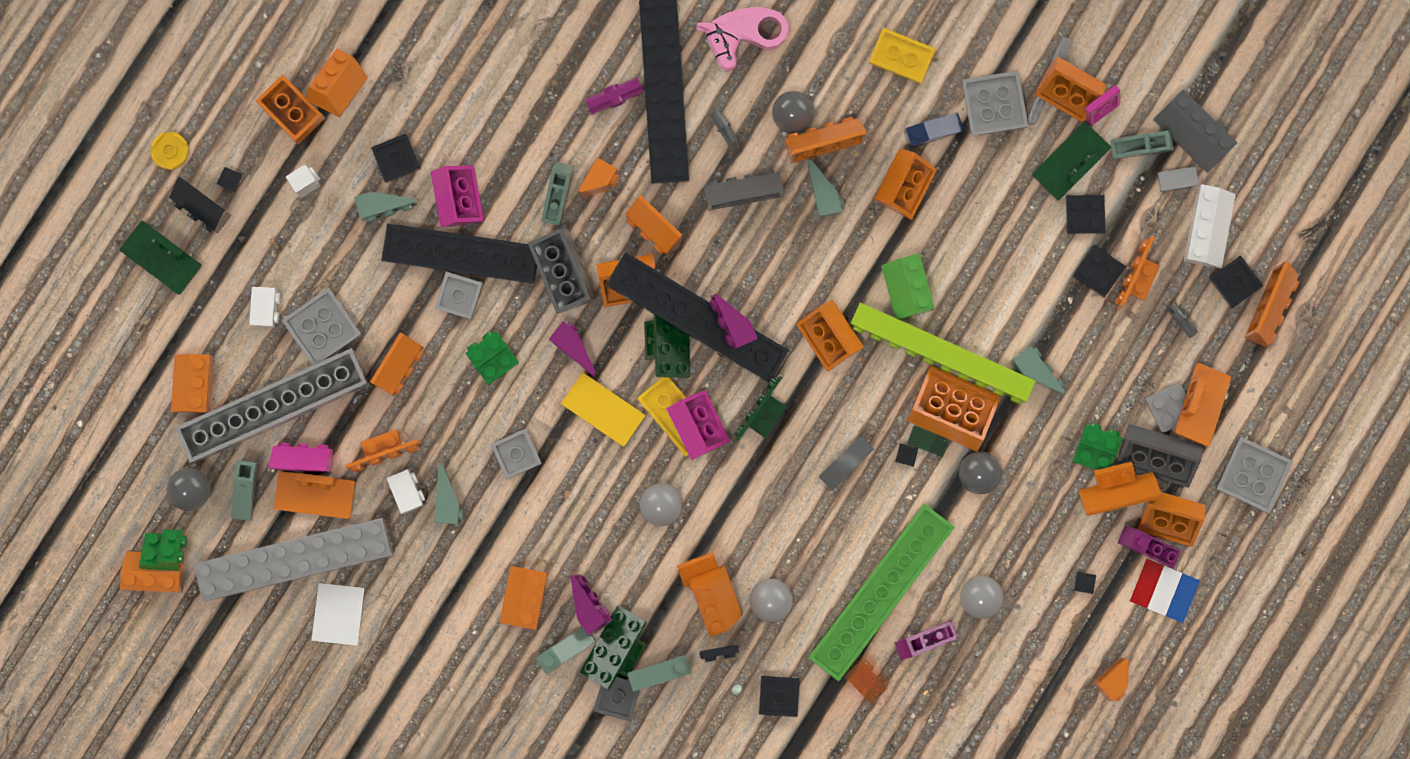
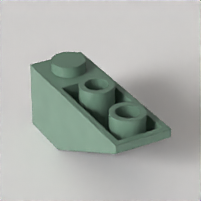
M369 192L354 197L360 219L366 221V223L374 222L377 220V217L382 215L385 217L393 216L396 214L395 211L403 210V212L412 210L414 205H417L415 199L378 192Z
M1030 346L1011 360L1020 374L1035 380V383L1060 395L1066 392L1064 390V383L1059 378L1056 380L1052 374L1054 372L1048 363L1044 364L1041 360L1042 355L1036 347L1033 349Z
M236 461L231 514L233 519L251 521L259 470L258 463Z

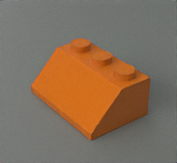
M336 48L310 84L306 100L340 118L368 77L353 56Z
M1057 56L1046 70L1035 95L1083 123L1086 119L1085 108L1104 94L1106 84Z
M899 148L874 199L884 207L912 220L937 169L916 153Z
M641 195L625 214L626 222L633 229L637 227L641 231L639 235L648 242L650 240L654 243L653 248L660 255L664 253L667 256L683 240L682 234Z
M653 254L635 257L656 270ZM619 260L596 264L604 307L632 303L629 299L605 286Z
M833 299L819 306L796 324L827 372L864 348Z
M400 332L370 382L392 396L399 395L404 387L403 381L406 377L409 378L414 371V363L416 361L419 362L424 355L422 351L424 347Z
M206 354L174 355L171 412L202 414L210 412L213 356Z
M1161 492L1162 498L1144 502L1138 530L1148 535L1193 547L1205 520L1206 505Z
M126 551L121 569L120 590L182 593L184 561L180 563L179 571L140 569L141 552Z
M725 565L688 578L709 637L728 631L743 616Z
M510 566L499 623L533 630L538 629L548 573Z

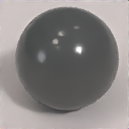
M789 91L780 95L772 108V117L776 126L789 134L801 133L808 129L815 116L814 105L810 98L798 91Z
M978 451L969 454L963 459L959 467L960 482L965 489L974 494L990 493L999 485L1002 478V468L999 461L987 452Z
M183 468L176 471L170 477L166 490L170 502L176 508L184 511H193L201 508L207 502L211 488L209 480L204 473L195 468Z

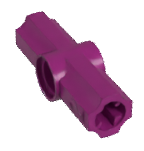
M636 77L619 85H611L605 88L603 92L585 99L591 115H594L607 108L618 107L624 104L626 100L640 95L644 91Z

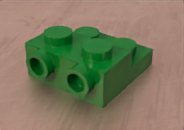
M497 331L486 333L482 337L484 339L479 344L476 342L472 343L466 348L468 352L465 353L488 386L519 364Z
M1090 423V426L1085 425L1072 462L1093 470L1111 467L1123 438L1119 437L1120 433L1110 429L1108 432L1102 431L1100 425Z
M163 529V534L145 533L139 562L140 569L179 571L180 563L184 561V552L182 550L187 545V536H184L183 530Z

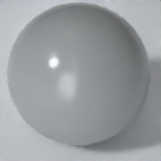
M657 483L649 486L643 492L639 506L641 514L646 521L655 526H666L678 519L682 511L683 502L680 493L673 486L666 483Z
M988 576L971 578L964 584L960 594L961 605L965 612L977 619H987L996 615L1001 609L1004 600L1001 586L997 581Z
M766 579L759 582L750 594V607L753 613L759 619L766 622L782 620L789 614L793 605V596L789 587L777 579Z

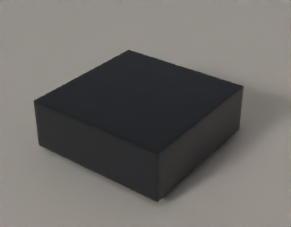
M224 167L217 185L235 192L243 175Z
M900 443L895 462L914 467L918 448Z
M1077 572L1073 591L1093 594L1096 575Z

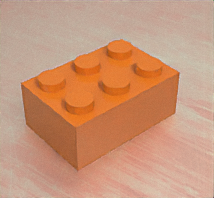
M283 74L255 100L298 145L325 120V117L311 102L306 100L307 98Z

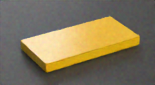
M583 372L561 402L567 409L623 447H625L646 416Z
M660 378L642 393L637 400L684 456L687 457L689 454L666 409L686 397L670 378Z

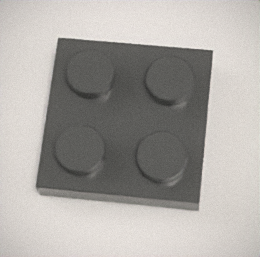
M616 677L609 690L600 686L593 711L631 722L640 690L632 692L628 680Z

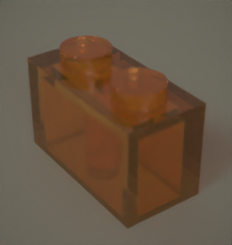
M859 660L843 676L872 704L888 689L885 686L887 681L880 674L876 676L872 672L874 667L867 660L864 662Z

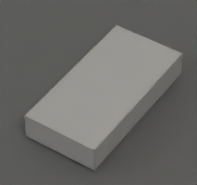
M1196 166L1157 173L1160 192L1199 185Z

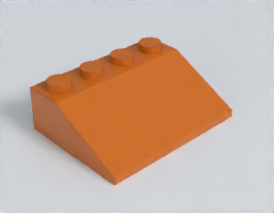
M853 117L843 119V123L835 125V122L825 124L822 129L817 130L816 127L805 130L806 133L801 135L798 133L789 134L784 143L790 164L862 144L867 134L866 130L858 118L853 119Z
M1285 261L1273 269L1244 338L1264 347L1273 344L1277 336L1274 332L1277 326L1280 327L1284 320L1283 311L1288 309L1292 301L1289 298L1291 292H1295L1299 281H1297L1299 275L1290 263Z
M930 366L907 421L977 452L984 441L1001 396Z

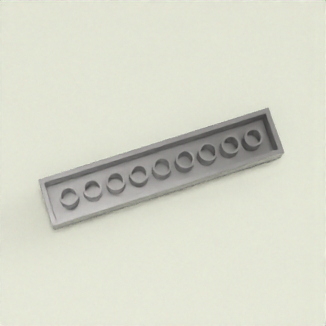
M351 348L175 427V430L189 462L195 464L367 387L369 382L355 351Z
M384 518L195 563L194 567L202 602H207L394 555L386 521Z

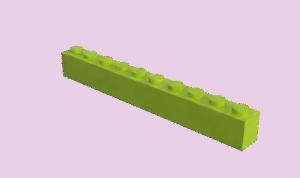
M862 303L859 304L850 324L855 332L860 334L866 332L870 334L871 339L878 342L882 339L888 342L887 345L891 348L898 350L900 347L906 350L905 354L916 357L918 355L927 364L933 365L936 363L941 366V370L948 373L954 371L958 373L957 377L966 381L969 379L976 381L975 385L984 389L986 387L994 389L993 393L1002 397L1004 394L1010 396L1011 401L1020 405L1022 402H1027L1036 382L1029 377Z

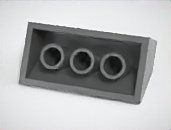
M1184 90L1153 119L1164 131L1168 130L1171 132L1172 139L1206 173L1237 144Z
M774 170L765 171L760 176L748 174L744 176V179L738 180L737 177L725 179L726 182L722 183L710 181L704 186L708 211L783 197L784 192L779 172L775 173Z
M558 229L528 243L556 314L583 306L597 299L568 229Z
M1129 424L1124 434L1115 465L1132 462L1134 472L1141 474L1153 472L1155 478L1189 488L1201 462L1203 446Z

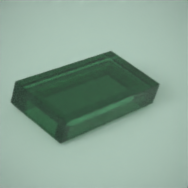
M913 426L907 444L943 458L949 439Z

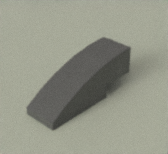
M860 435L819 478L833 491L874 448Z

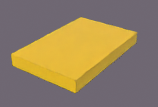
M883 28L869 64L922 84L936 49Z

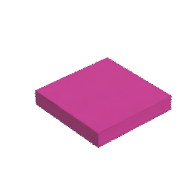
M1116 85L1085 108L1086 122L1090 126H1093L1120 105V89Z

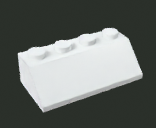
M1203 184L1197 188L1184 262L1222 269L1236 194L1222 188Z

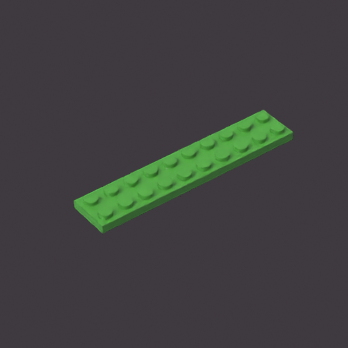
M923 504L808 658L836 680L840 681L955 527L927 505Z

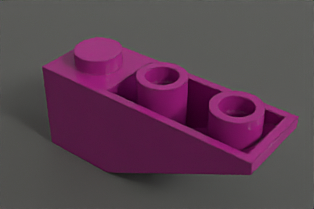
M714 294L710 296L712 299L710 300V305L719 315V318H717L718 323L726 331L727 335L725 338L729 346L735 349L758 339L750 320L719 295Z
M1128 526L1124 527L1118 544L1170 568H1174L1181 552L1138 529Z
M571 575L577 620L588 635L596 634L612 621L610 612L599 602V596L590 589L588 581L583 575Z

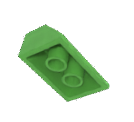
M919 253L881 265L896 319H905L931 312L935 309Z

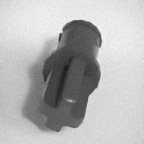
M718 109L711 113L710 117L718 128L717 132L721 133L728 146L736 144L738 139L730 128L731 124L726 121L721 110Z
M1176 302L1166 309L1177 322L1176 326L1179 325L1189 338L1197 334L1198 330Z

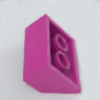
M474 165L444 166L430 172L440 227H457L484 221Z
M705 390L666 408L691 460L731 442Z
M278 443V446H273L269 468L273 470L332 473L333 450L328 449V445H317V448H309V444H298V447H290V443Z

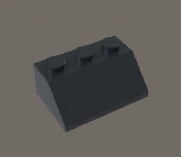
M180 176L177 178L169 196L173 200L172 205L180 211L184 208L189 212L187 216L195 222L199 219L204 223L202 227L208 232L212 233L214 230L216 233H219L232 215Z

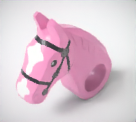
M761 7L734 10L718 17L711 23H697L696 28L705 32L720 69L725 72H729L736 67L735 52L740 41L748 42L767 51L774 50L785 43L789 31L787 20L780 12ZM772 20L779 25L781 33L776 39H764L758 32L759 25L764 21Z

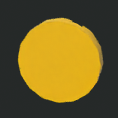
M175 132L161 133L151 144L152 160L163 169L174 170L180 168L189 157L188 143L181 135Z

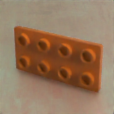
M1151 235L1148 239L1145 238L1138 248L1140 254L1134 258L1130 266L1132 272L1123 281L1122 286L1125 288L1118 293L1114 303L1117 304L1115 309L1120 310L1123 308L1129 295L1145 301L1160 268V265L1145 259L1154 241V236Z
M1201 363L1195 365L1174 431L1175 434L1206 447L1210 446L1231 376Z
M396 429L360 442L365 458L346 464L345 468L355 473L364 470L365 465L375 466L383 463L382 459L390 458L392 460L398 458L404 451L408 453L415 452L423 444L418 439L402 444Z
M1132 462L1095 470L1097 486L1078 491L1086 516L1097 515L1162 498L1154 473L1150 472L1135 476Z
M280 471L278 473L274 509L350 519L355 481Z

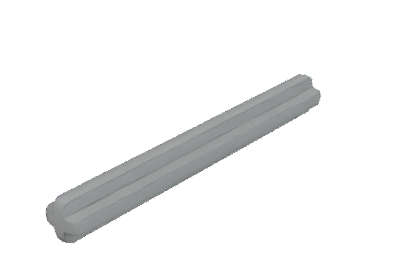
M1062 37L1052 62L1057 56L1064 60L1071 44L1070 39ZM1037 96L1027 117L1028 124L1030 125L1037 123L1046 102Z

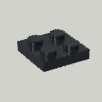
M406 133L371 147L385 183L421 170Z
M1069 195L1065 197L1066 234L1106 233L1105 195Z
M1094 245L1072 277L1102 298H1105L1126 266Z
M1241 255L1209 278L1231 309L1263 287Z
M738 645L699 651L700 659H705V662L716 661L717 656L724 655V659L736 657L735 653H739Z
M761 676L759 715L798 717L800 678Z

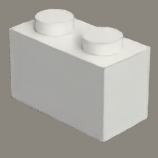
M306 165L286 176L300 198L320 187L318 174L312 167L308 168Z
M252 287L250 326L275 328L276 323H279V312H276L277 304H280L281 296L276 288Z
M407 469L387 478L401 514H406L424 506L423 501H425L422 490L418 491L416 483H418V479L414 472L411 473Z

